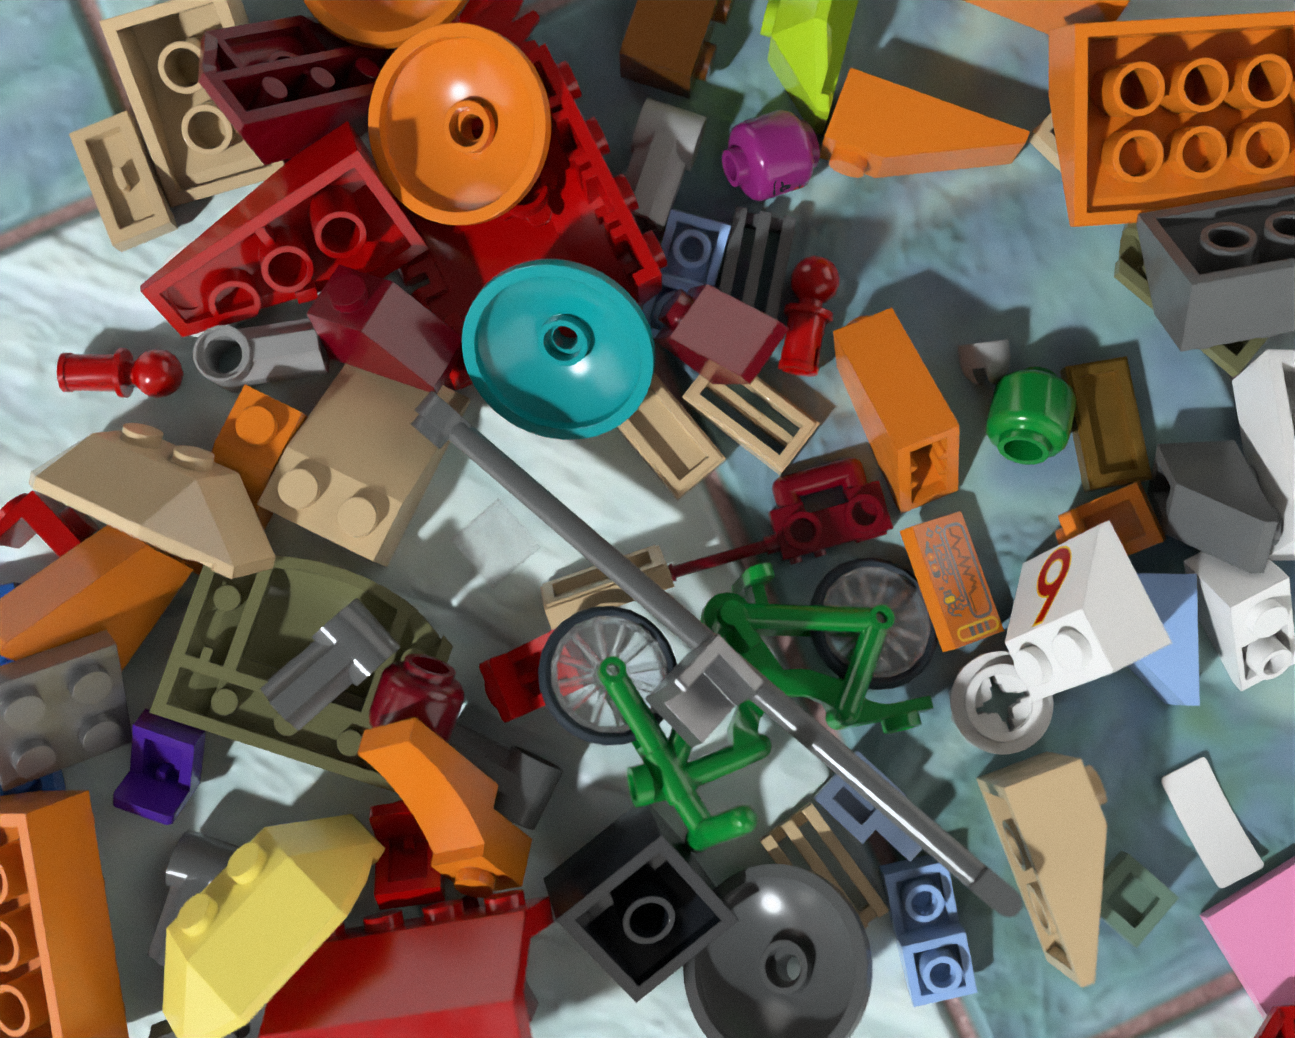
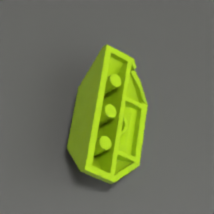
M768 0L760 35L771 38L767 61L803 120L812 126L815 133L823 135L859 0Z

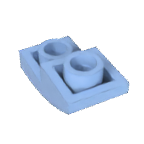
M670 209L661 244L668 263L667 267L660 269L662 273V291L646 302L642 310L651 328L653 338L656 337L664 325L658 320L660 312L679 289L687 292L692 287L705 284L715 288L731 231V224Z
M931 855L916 857L911 862L907 859L879 866L899 957L913 1006L917 1007L978 993L966 932L959 922L950 872Z

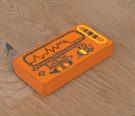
M961 511L900 531L942 652L960 648L1004 631Z

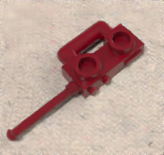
M847 457L778 477L772 484V493L777 509L768 513L774 534L764 536L762 541L673 566L670 563L668 568L672 580L677 581L676 578L766 552L767 555L779 552L782 561L789 560L790 565L803 562L801 557L803 555L813 553L814 557L818 558L827 555L825 549L852 541L859 543L886 535L887 531L894 528L880 482L877 480L868 483L862 463L854 457ZM840 485L843 486V495L846 503L811 513L806 512L800 497Z

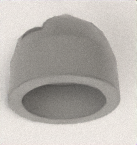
M1009 339L958 346L962 372L968 380L982 386L985 383L986 374L992 384H996L1009 370L1011 359Z

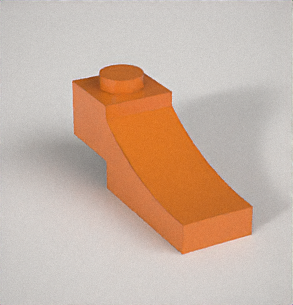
M416 717L364 730L357 754L374 767L392 786L415 817L433 852L431 867L452 881L457 891L471 897L485 898L492 895L494 891L523 886L532 838L493 808L498 790V784Z

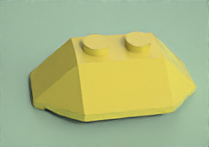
M353 814L264 827L250 842L242 845L233 853L227 866L201 893L192 896L182 906L177 918L166 929L162 1010L177 1038H222L246 1025L347 918L368 880L371 865L379 861L385 850V847Z

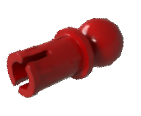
M816 255L806 257L795 266L792 272L791 288L799 302L786 304L784 314L788 316L787 328L789 330L786 333L781 358L778 363V369H782L783 372L807 377L818 375L820 351L826 324L832 323L834 317L830 310L823 308V304L836 295L840 285V274L834 263L828 258Z
M119 348L115 354L61 353L57 362V381L62 392H116L118 397L128 398L131 396L134 386H137L140 391L149 397L163 398L177 391L184 376L183 368L178 358L168 350L159 348L147 350L136 361H134L129 349Z

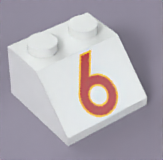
M1110 520L1023 563L1005 644L1014 660L1016 673L1022 682L1025 683L1033 701L1116 672L1172 643Z

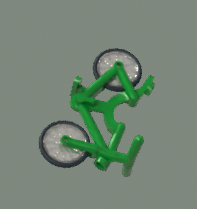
M856 558L841 563L829 571L817 585L810 605L769 604L765 586L775 577L772 563L757 564L746 569L731 586L733 593L724 592L715 595L709 599L702 609L700 620L716 635L719 634L732 649L788 697H806L820 703L826 711L825 720L827 725L834 730H844L881 722L884 734L896 733L921 726L922 722L919 714L934 708L930 695L891 704L877 703L865 698L868 689H893L907 684L916 678L931 661L938 644V638L916 577L906 568L891 561L879 558ZM600 606L576 612L561 622L551 633L540 657L538 668L539 687L545 705L556 722L570 734L586 742L605 746L623 745L631 742L644 763L627 768L628 788L634 806L637 808L662 801H667L670 806L673 805L688 829L685 836V845L691 852L695 854L703 853L713 845L751 832L757 824V815L754 809L746 805H739L711 815L696 789L769 756L772 749L771 740L768 736L758 732L759 721L765 712L750 699L738 704L727 728L728 745L688 762L693 748L673 728L667 738L660 727V723L664 720L663 717L645 700L677 665L671 645L661 630L646 617L630 609ZM760 636L811 637L818 655L826 666L839 676L838 679L809 669L783 670Z

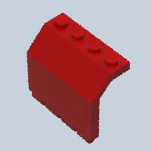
M546 43L524 54L531 61L542 80L550 107L551 136L544 165L553 168L558 177V185L551 191L548 204L552 211L550 221L541 227H534L528 220L513 217L507 221H500L495 218L480 224L447 225L428 220L406 207L426 240L429 249L398 268L399 275L405 286H412L429 278L431 283L418 288L411 293V296L460 336H462L469 308L481 289L502 271L527 261L558 259L591 267L607 275L622 286L633 297L639 307L662 291V273L660 269L667 267L668 263L661 245L652 230L641 234L631 214L639 209L634 192L623 173L615 177L612 176L603 158L604 155L610 153L606 137L594 116L584 121L574 101L582 97L575 75L566 60L558 64L555 63ZM483 131L481 133L472 134L476 139H478L481 137ZM530 191L524 198H527L530 195ZM565 326L558 327L564 336L569 338L577 337L576 332ZM463 353L449 374L455 390H460L473 384L464 363Z
M517 889L485 897L483 899L485 906L464 909L462 900L456 899L424 907L422 909L423 916L404 919L402 909H394L364 917V926L345 929L343 921L267 1002L258 1038H532L524 996L530 939L554 923L550 898L545 896L525 900L524 890Z

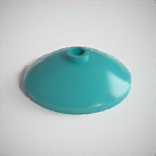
M539 259L520 263L502 271L492 278L478 293L466 315L462 332L464 363L474 387L484 401L497 414L516 427L551 439H586L604 434L618 427L629 419L641 405L654 374L656 356L654 339L649 323L639 305L622 286L607 275L572 261ZM565 326L576 332L577 337L569 338L564 336L558 327Z

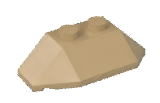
M126 423L123 425V429L119 431L92 433L30 473L28 484L31 485L32 489L184 559L195 560L210 567L212 571L230 579L273 569L276 556L239 473L213 462L215 456L210 451L188 445L176 446L163 440L164 433L155 427L139 423Z

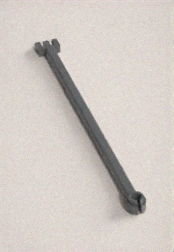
M430 391L415 408L419 415L411 423L414 428L439 449L448 440L689 648L694 650L717 636L474 428L437 394ZM739 655L765 683V686L759 693L750 698L754 704L944 866L989 907L1004 917L1016 916L1021 911L1023 901L1020 894L992 869L984 865Z

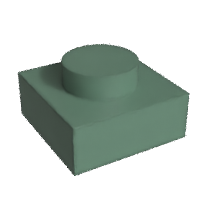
M1120 851L1104 869L1100 918L1129 944L1137 948L1179 897L1129 853Z

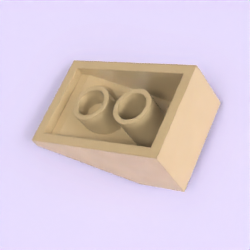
M170 0L99 21L170 207L265 181L287 162L286 159L264 165L198 82L201 39L205 31L250 24L242 0Z
M345 364L287 445L257 505L358 555L388 567L450 443L448 440L439 449L411 425L419 415L415 408L430 392ZM442 386L437 394L463 417L471 401L470 398L445 386Z
M1048 751L977 777L976 780L1046 960L1080 987L1095 983L1107 822L1100 805L1107 803V796L1100 777L1091 765L1084 766L1081 758Z

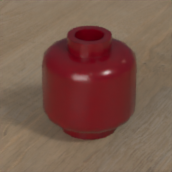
M408 654L405 656L404 661L393 662L388 665L381 674L369 709V723L371 727L375 728L416 717L447 743L451 738L465 696L462 685L454 678L456 675L455 669L442 660L423 654Z

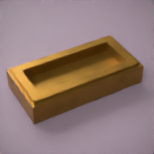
M1127 356L1065 366L1061 369V378L1072 387L1077 400L1071 430L1084 492L1151 480L1152 475Z

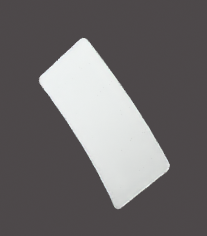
M1201 757L1162 777V785L1185 831L1219 888H1225L1264 867L1263 861L1237 820L1205 757Z

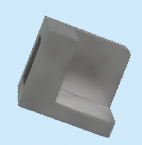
M718 634L688 653L645 700L693 748L702 744L736 705L756 696L765 686V683Z

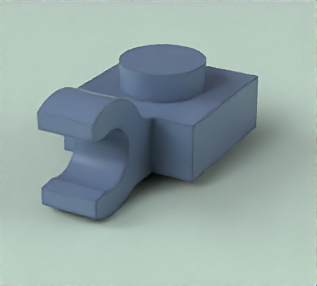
M856 750L854 752L858 757H860L865 763H867L872 769H874L879 775H881L886 781H888L893 787H895L900 793H902L906 797V795L896 785H894L859 751ZM836 773L813 797L862 844L876 830L910 862L923 849Z

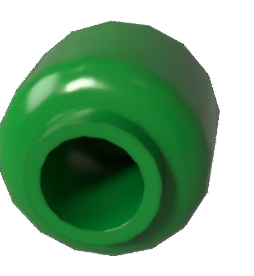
M1038 366L1018 370L1002 377L995 385L986 424V434L991 443L997 447L999 453L1006 459L1024 465L1043 463L1048 458L1060 453L1068 444L1077 403L1072 387L1053 371Z

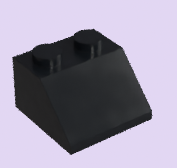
M651 805L637 808L633 806L543 878L556 921L636 1003L739 921L736 913L691 851L686 847L683 840Z

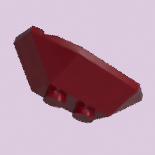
M297 15L205 31L201 39L198 82L264 165L294 157L347 121L359 137L367 133L369 105L375 82L386 61L397 48L371 49L348 43L327 31L315 18Z

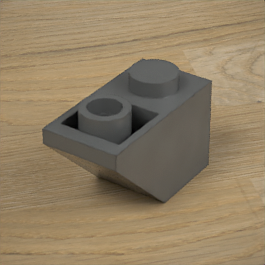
M1235 440L1157 444L1151 473L1152 479L1149 482L1147 495L1164 533L1250 574L1264 573L1271 546L1277 545L1280 540L1281 519L1277 508L1270 506L1259 486L1256 469L1252 465L1247 464Z

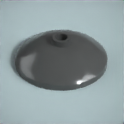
M764 864L750 867L735 873L719 884L717 889L736 913L739 921L683 965V979L688 1003L696 1022L707 1038H850L859 1025L867 1007L872 985L873 966L869 939L865 927L847 897L824 877L812 871L786 864ZM793 956L799 960L801 967L800 973L795 980H792L787 973V963Z

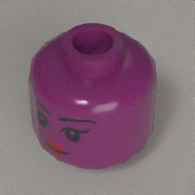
M777 110L742 121L733 127L729 136L728 149L724 150L722 154L723 170L727 180L733 187L739 186L746 196L756 201H764L798 190L808 184L813 174V169L819 163V143L812 126L807 121L800 120L789 111Z

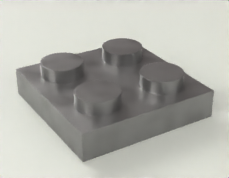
M107 630L0 666V785L3 791L132 742V729L117 645Z

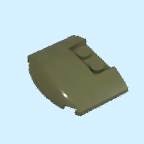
M275 555L273 569L230 579L203 565L149 713L397 793L374 767L357 754L364 730L372 728L369 723V709L381 674L388 665L393 662L404 661L405 656L408 654H423L448 663L453 646L443 635L441 639L425 617L418 612L419 610L399 595L364 576L340 567L303 558ZM358 598L401 647L359 685L355 686L352 683L298 731L274 709L260 688L291 659L296 658L314 642L312 636L354 599Z

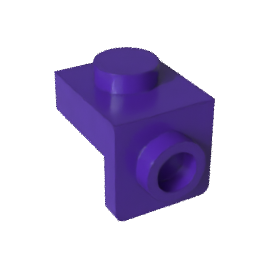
M145 708L133 724L130 771L113 792L112 804L114 807L165 825H171L201 783L206 731L149 713L150 709Z

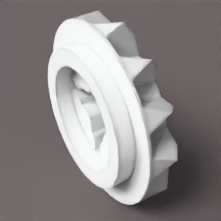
M995 651L980 654L959 669L953 687L948 693L952 722L957 726L966 742L989 753L1007 755L1018 753L1031 747L1044 735L1052 719L1053 695L1033 701L1025 683L1022 682L1016 673L1014 660L1010 652ZM989 677L992 678L993 684L998 685L1001 692H1024L1025 696L1017 698L1015 703L1007 707L1009 729L1006 721H1002L998 713H977L976 711L977 708L983 706L984 702L992 698L990 690L992 684Z

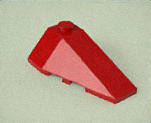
M347 121L292 157L141 284L140 292L183 338L204 332L217 325H228L256 317L259 310L294 299H297L298 304L316 300L318 293L322 291L339 265L384 278L428 250L429 247L405 205L396 198L385 184L377 169L372 153Z

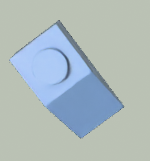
M1137 573L1172 643L1127 667L1165 704L1200 706L1197 574Z

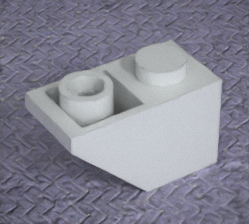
M1203 551L1184 560L1185 574H1197L1198 619L1231 680L1240 691L1263 680L1276 678L1288 667L1295 664V634L1290 579L1287 574L1269 558L1264 573L1252 574Z

